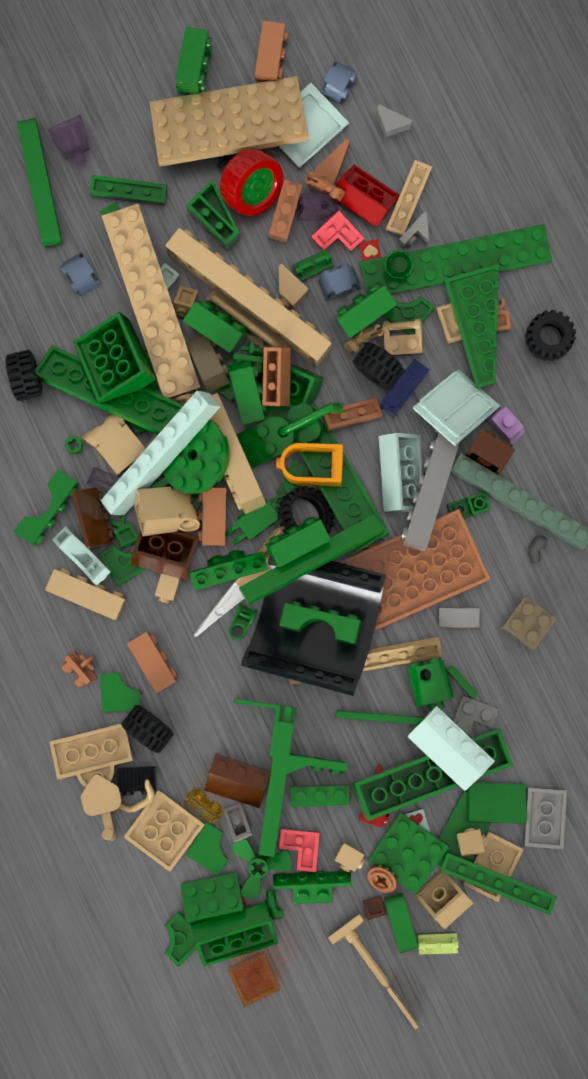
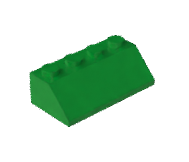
M266 902L246 908L241 913L213 918L191 925L195 945L204 967L278 944Z

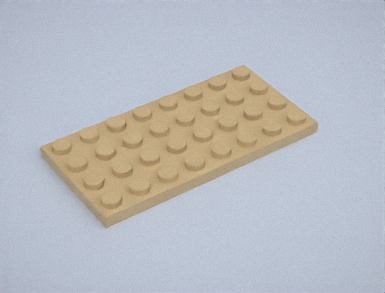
M297 76L149 102L159 167L240 153L247 149H264L309 141Z

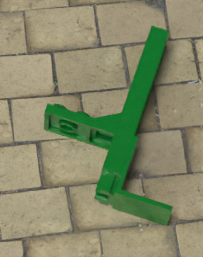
M235 698L234 703L276 709L269 755L273 756L259 849V855L274 857L287 774L306 766H311V770L323 771V768L330 769V773L342 774V771H347L348 763L290 753L296 707Z

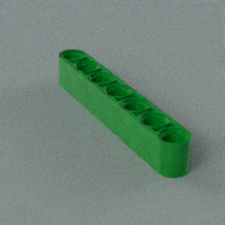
M32 118L18 121L17 126L42 244L45 247L62 243L37 120Z

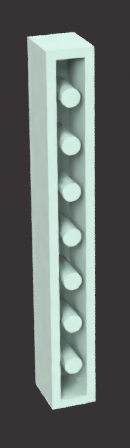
M196 391L100 500L111 515H125L135 503L137 489H148L221 406L210 393Z

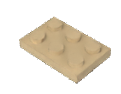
M488 831L486 834L487 846L484 847V853L477 854L473 863L511 877L524 849ZM463 882V885L497 902L501 898L499 894L469 882Z

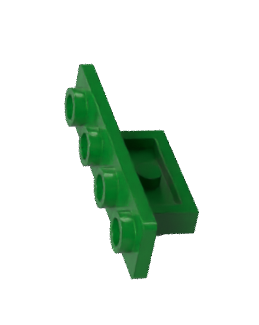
M234 550L225 556L216 555L211 557L210 560H207L208 567L191 571L190 577L194 590H199L268 570V565L264 552L245 556L244 550Z
M351 872L280 873L273 875L274 889L293 888L294 904L333 903L332 887L351 886Z

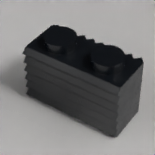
M156 766L116 769L117 786L119 791L122 792V796L134 795V791H141L142 795L147 794L145 789V781L147 779L153 790H157Z

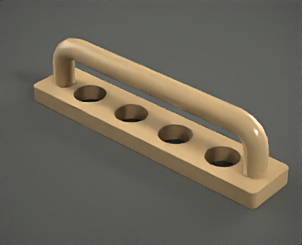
M213 290L206 299L216 305L215 309L218 310V307H221L232 316L231 320L235 318L247 327V331L251 330L255 333L256 336L249 334L247 339L254 341V344L263 351L265 347L263 341L272 347L289 348L285 342L217 290Z

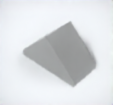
M378 104L376 114L385 138L410 130L413 120Z

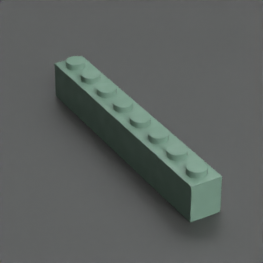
M461 453L450 473L478 490L485 491L490 497L577 549H585L588 544V528Z

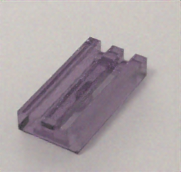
M93 467V471L86 484L107 493L109 489L92 483L93 479L112 487L115 483L95 476L96 472L117 481L120 477Z

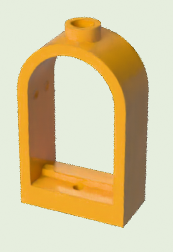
M292 444L283 451L281 458H277L276 469H281L286 480L295 485L342 487L343 444ZM296 452L332 453L331 478L292 476L285 469L286 461L290 455Z

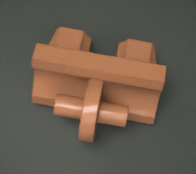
M74 651L64 658L65 662L61 668L67 674L73 670L78 674L73 680L77 687L80 688L85 684L87 685L97 678L96 674L92 671L95 668L91 664L94 660L92 655L86 658L83 653L79 656Z

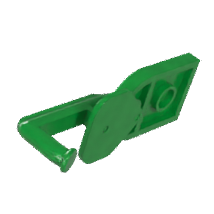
M338 402L329 403L314 411L311 405L301 403L289 410L286 419L283 417H270L236 434L251 469H255L281 456L287 447L295 443V440L301 443H309L317 439L321 434V426L318 419L332 412L340 414L343 411V405Z

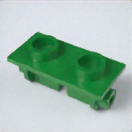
M325 249L292 264L298 279L303 281L334 267L330 253Z

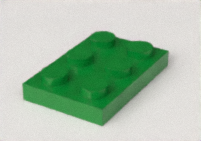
M237 872L180 884L187 924L244 912Z

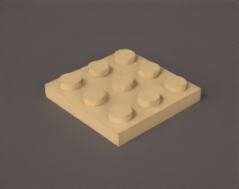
M158 790L154 795L153 801L144 808L124 838L171 872L205 824L162 791Z

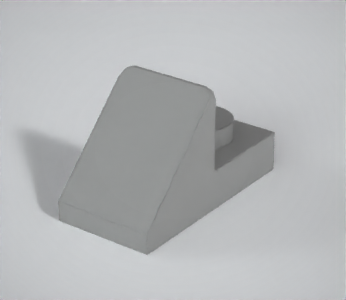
M425 211L399 239L398 244L403 249L407 245L411 246L416 241V235L428 244V217Z
M241 802L223 809L234 843L252 836V829Z

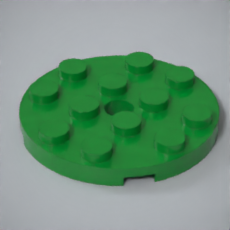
M209 419L163 471L166 480L175 489L189 494L204 493L211 490V487L220 482L225 475L229 464L230 450L227 437L223 435L217 423ZM194 450H196L197 452V458L195 460H193L192 456L190 455V453L192 454Z

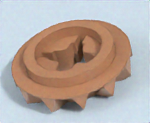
M381 865L378 867L373 866L367 874L370 885L379 892L390 893L397 886V878L394 877V872L388 871V867L383 869Z

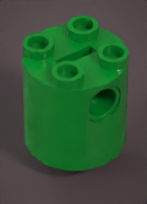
M441 657L427 660L428 664L423 665L422 662L408 665L409 669H407L416 707L428 705L429 711L436 706L439 709H444L443 701L454 698L445 661H441ZM426 669L431 672L430 679L424 675Z

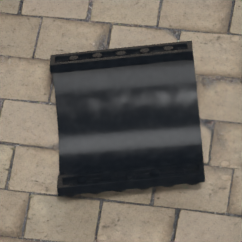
M271 556L268 558V565H271L270 570L277 567ZM330 561L264 597L259 619L249 647H247L243 656L241 666L354 696L375 631L386 575ZM291 601L301 603L302 607L309 608V606L319 607L322 612L328 613V610L339 612V615L344 617L347 614L358 616V620L362 622L357 645L337 641L332 626L322 621H315L306 625L301 632L280 627L285 603L290 604Z

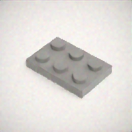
M527 787L525 847L564 849L567 790Z

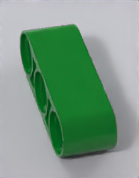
M403 893L384 898L399 953L418 949Z

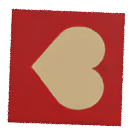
M378 239L359 243L362 261L381 257Z

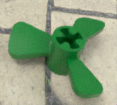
M246 838L235 842L232 846V851L249 862L248 870L251 875L241 889L243 897L256 899L260 896L261 878L267 874L268 870L289 871L292 868L291 855L287 850L275 854L274 857L267 858L263 855H255ZM256 862L259 865L262 862L264 866L261 871H257L252 864Z

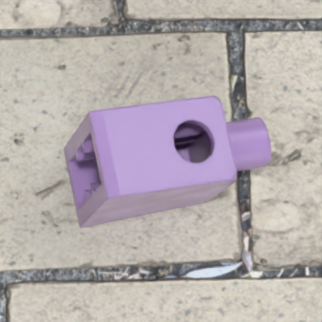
M506 406L500 407L486 419L499 436L511 444L524 434L523 424Z

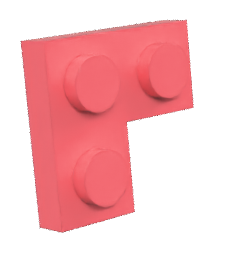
M340 210L334 213L311 235L323 250L339 238L352 251L365 239L362 233Z
M281 829L279 849L298 850L297 870L316 872L320 832Z

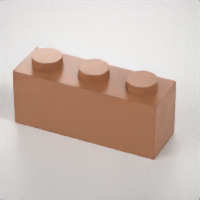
M264 20L262 22L255 69V81L257 82L277 81L278 78H282L283 67H280L281 60L285 59L286 49H283V43L288 40V31L285 30V23Z
M284 179L268 239L286 244L302 184Z
M264 347L262 405H290L291 348Z
M211 487V490L198 494V502L202 503V510H198V520L201 522V529H198V537L201 545L225 546L226 488Z
M145 632L128 642L127 645L155 693L158 694L176 683L178 675L173 667L169 668L166 661L168 658L164 651H159L156 644H158V641L154 634L150 635L148 632Z

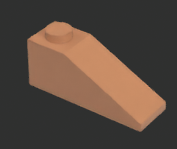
M350 139L344 140L316 167L314 174L321 177L325 176L330 183L336 185L350 146ZM310 184V190L331 197L330 193L319 191L317 187Z

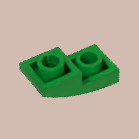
M485 491L446 505L449 513L459 509L463 519L491 510Z

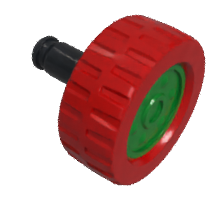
M247 149L238 153L233 158L224 155L220 156L217 160L218 168L223 170L220 179L221 196L237 212L246 216L260 214L267 210L279 196L283 185V171L280 164L259 149Z

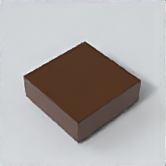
M381 895L362 900L368 920L386 915Z

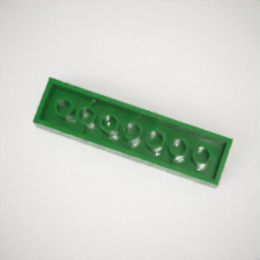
M494 728L471 737L495 761L481 777L513 766L500 728ZM427 755L352 782L363 816L367 821L459 786Z

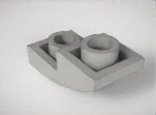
M441 607L439 608V627H481V608Z

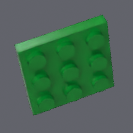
M401 812L368 861L376 867L379 865L383 869L388 867L389 872H394L397 882L414 894H417L449 848V845Z

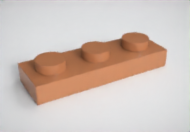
M372 398L343 406V411L340 414L332 412L324 416L323 419L327 431H332L380 418L382 412L377 398Z

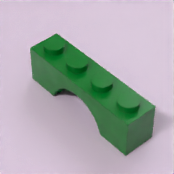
M59 469L47 484L52 494V502L49 509L38 517L24 516L14 530L17 535L33 546L40 545L46 537L44 533L48 528L51 529L57 521L55 519L59 512L63 513L68 506L66 502L72 497L71 491L79 490V483Z
M291 601L290 604L285 603L280 627L301 632L306 625L315 621H322L332 626L337 641L357 645L362 622L358 620V616L347 614L344 617L340 616L339 612L328 610V613L322 612L319 607L309 606V608L302 607L301 603Z

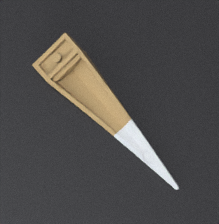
M284 526L276 528L258 550V552H264L267 565L270 554L265 544L269 542L271 537L283 535L284 532L282 530L285 529ZM268 565V570L236 579L193 636L197 637L215 621L241 602L244 597L239 591V587L270 571L271 565Z

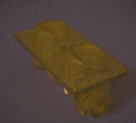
M193 788L184 799L186 806L197 813L201 808L203 811L200 816L209 824H215L223 814V809H221L219 804L212 802L202 791Z

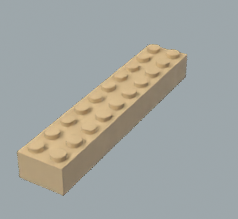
M139 204L102 215L162 395L172 398L201 388Z
M178 228L165 245L167 253L171 258L212 289L217 290L314 366L319 367L331 351V339L323 332L319 334L314 330L315 326L308 321L303 322L299 319L300 315L294 310H287L284 307L285 304L280 299L276 298L274 300L269 296V291L264 287L258 288L254 285L255 281L248 275L242 276L239 273L240 270L235 265L225 263L223 261L224 258L217 252L213 254L209 251V246L203 241L197 242L193 239L194 235L187 229L183 231Z

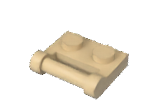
M421 319L395 323L383 321L384 350L392 356L423 354ZM415 329L416 334L391 336L390 330Z

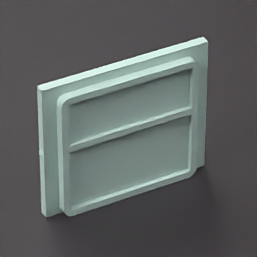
M312 83L300 92L309 141L278 146L299 169L307 164L349 125V122Z
M458 369L420 399L413 409L456 446L496 412L500 405L481 388L477 389L475 383Z

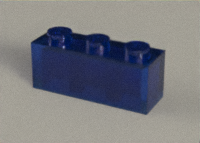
M414 358L381 401L380 408L395 418L428 375L430 369Z

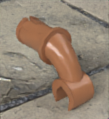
M309 172L307 175L311 176L312 179L307 176L305 177L307 184L317 187L319 191L330 193L329 195L334 199L336 198L340 201L345 194L344 190L330 183L325 176L321 177L313 172Z

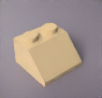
M442 871L415 894L418 900L444 929L473 904L456 882L447 873Z

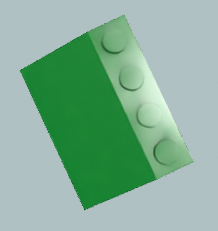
M117 312L73 341L98 403L141 390L156 380L130 319L120 312Z

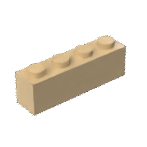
M61 567L59 571L53 570L46 586V591L118 621L127 601L123 599L124 594L114 590L111 594L105 591V586L88 584L89 579L79 575L77 578L70 576V571Z

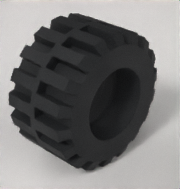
M547 310L543 311L542 314L536 315L529 324L525 338H527L526 345L530 347L529 351L531 353H535L536 358L541 357L544 361L547 359L554 361L566 355L573 346L576 339L574 337L576 334V329H573L574 323L569 321V316L564 317L561 311L559 313H555L556 310H551L550 312ZM546 326L556 328L561 335L560 343L557 345L544 343L540 337V330Z
M370 342L363 346L353 360L355 367L366 378L387 390H391L405 372L403 366L395 357L380 346Z
M30 349L7 354L5 359L7 375L11 390L17 401L41 396L42 383L37 379L35 372L37 363Z
M135 705L121 723L127 733L155 753H160L174 735L165 723L139 705Z

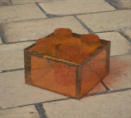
M265 951L228 968V973L244 1007L280 991V984Z

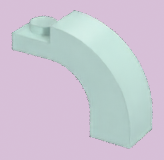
M66 526L52 539L96 585L103 581L110 573L101 560L91 550L86 548V545Z

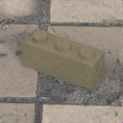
M204 335L186 342L209 393L230 383L227 375H230L225 364L221 365L224 360L219 351L215 352L218 349L216 343Z

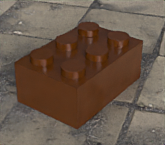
M487 429L486 431L481 430L465 456L499 475L515 450L512 448L513 445L506 440L501 442L496 439V435Z
M140 530L132 552L131 565L187 580L197 551L199 537L179 531L142 536Z

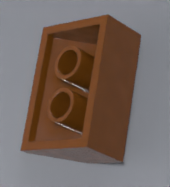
M97 488L71 491L86 548L94 550L112 545V539H115L112 528H108L107 521H110L108 512L103 510L102 502L100 501L103 498L102 491L98 492Z
M216 753L204 790L260 808L271 771Z

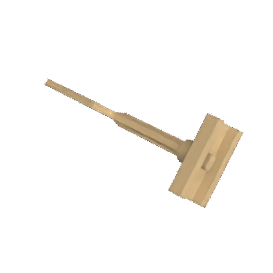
M361 914L357 915L329 936L328 939L334 944L346 938L349 943L353 944L416 1030L419 1027V1023L358 939L359 935L355 929L362 924L364 918Z

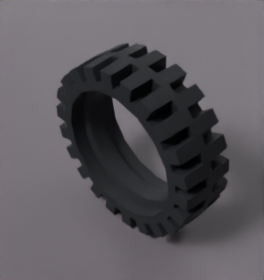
M308 486L298 487L282 498L279 503L280 507L277 509V512L280 513L277 515V518L282 520L279 525L280 527H285L282 530L284 534L287 533L286 530L288 528L299 526L292 513V505L296 499L309 501L317 510L319 519H321L327 533L331 532V528L334 526L332 521L335 519V515H331L333 511L325 501L324 495L320 496V490L315 491L314 487L308 488Z

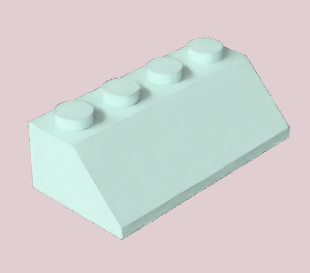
M392 433L379 436L384 512L398 513L409 512L410 509L414 510L415 503H412L415 492L420 491L421 486L418 485L421 474H424L421 435Z
M437 706L407 736L464 791L495 762Z

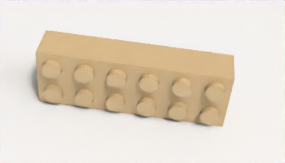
M216 393L211 396L221 407L210 420L220 426V430L228 440L230 457L224 476L228 475L225 479L231 493L235 492L232 495L238 509H243L244 513L247 514L265 506L266 503L220 397Z

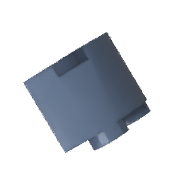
M334 61V65H331L324 79L325 84L320 90L321 94L325 98L340 104L342 99L345 100L350 91L347 87L350 82L354 83L358 73L354 69Z
M82 252L65 261L60 266L65 277L69 275L72 279L70 285L75 292L79 291L81 296L101 284Z
M349 263L340 265L337 270L331 271L329 269L320 273L321 278H319L318 282L326 301L361 289L354 268Z

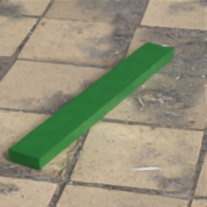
M373 514L332 536L331 540L280 568L277 566L240 586L239 591L248 605H251L383 533L384 528Z

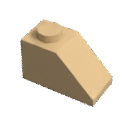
M281 263L279 265V297L287 308L290 306L294 309L307 296L309 289Z

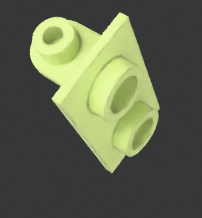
M457 933L418 935L419 955L458 953Z

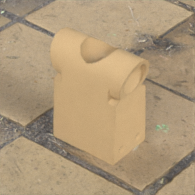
M111 413L105 418L102 425L93 427L81 437L99 451L120 478L146 449L129 429L125 420Z
M171 487L137 489L134 508L142 536L177 532L178 530L185 532L197 530L200 527L196 510L191 504V494Z

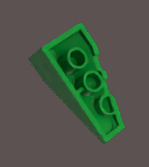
M253 353V356L264 357V353ZM291 364L290 405L287 407L293 408L301 403L310 405L317 397L324 377ZM263 372L258 373V377H256L259 381L262 382Z

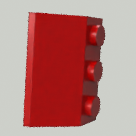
M353 165L339 178L336 186L344 190L345 194L340 201L336 198L335 200L351 209L353 213L366 219L369 224L378 227L393 208L400 195L356 165Z

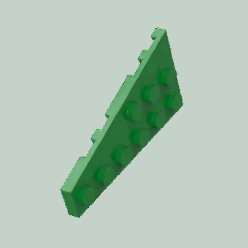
M499 264L444 279L477 389L496 383Z

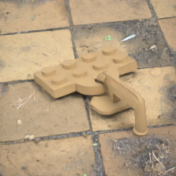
M121 724L50 741L57 780L77 776L79 782L86 787L81 794L84 812L90 816L101 814L105 828L102 832V837L105 840L114 841L116 835L111 811L117 810L122 800L118 786L111 782L115 775V766L134 761L128 733Z

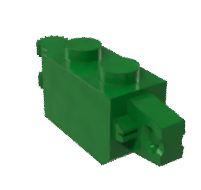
M281 494L270 500L266 499L265 506L247 514L242 512L237 516L239 520L225 532L229 536L239 528L243 531V534L236 537L232 542L234 546L246 537L249 541H252L278 521L277 515L279 512H277V509L280 507L279 503L283 498Z

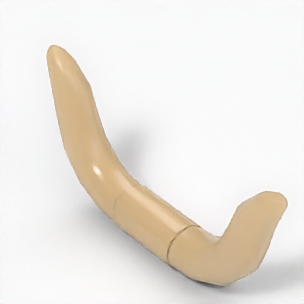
M149 780L145 781L146 798L134 805H126L121 802L119 809L130 813L148 806L154 799V790Z

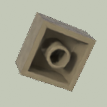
M524 596L500 628L532 651L535 650L557 619L531 599Z

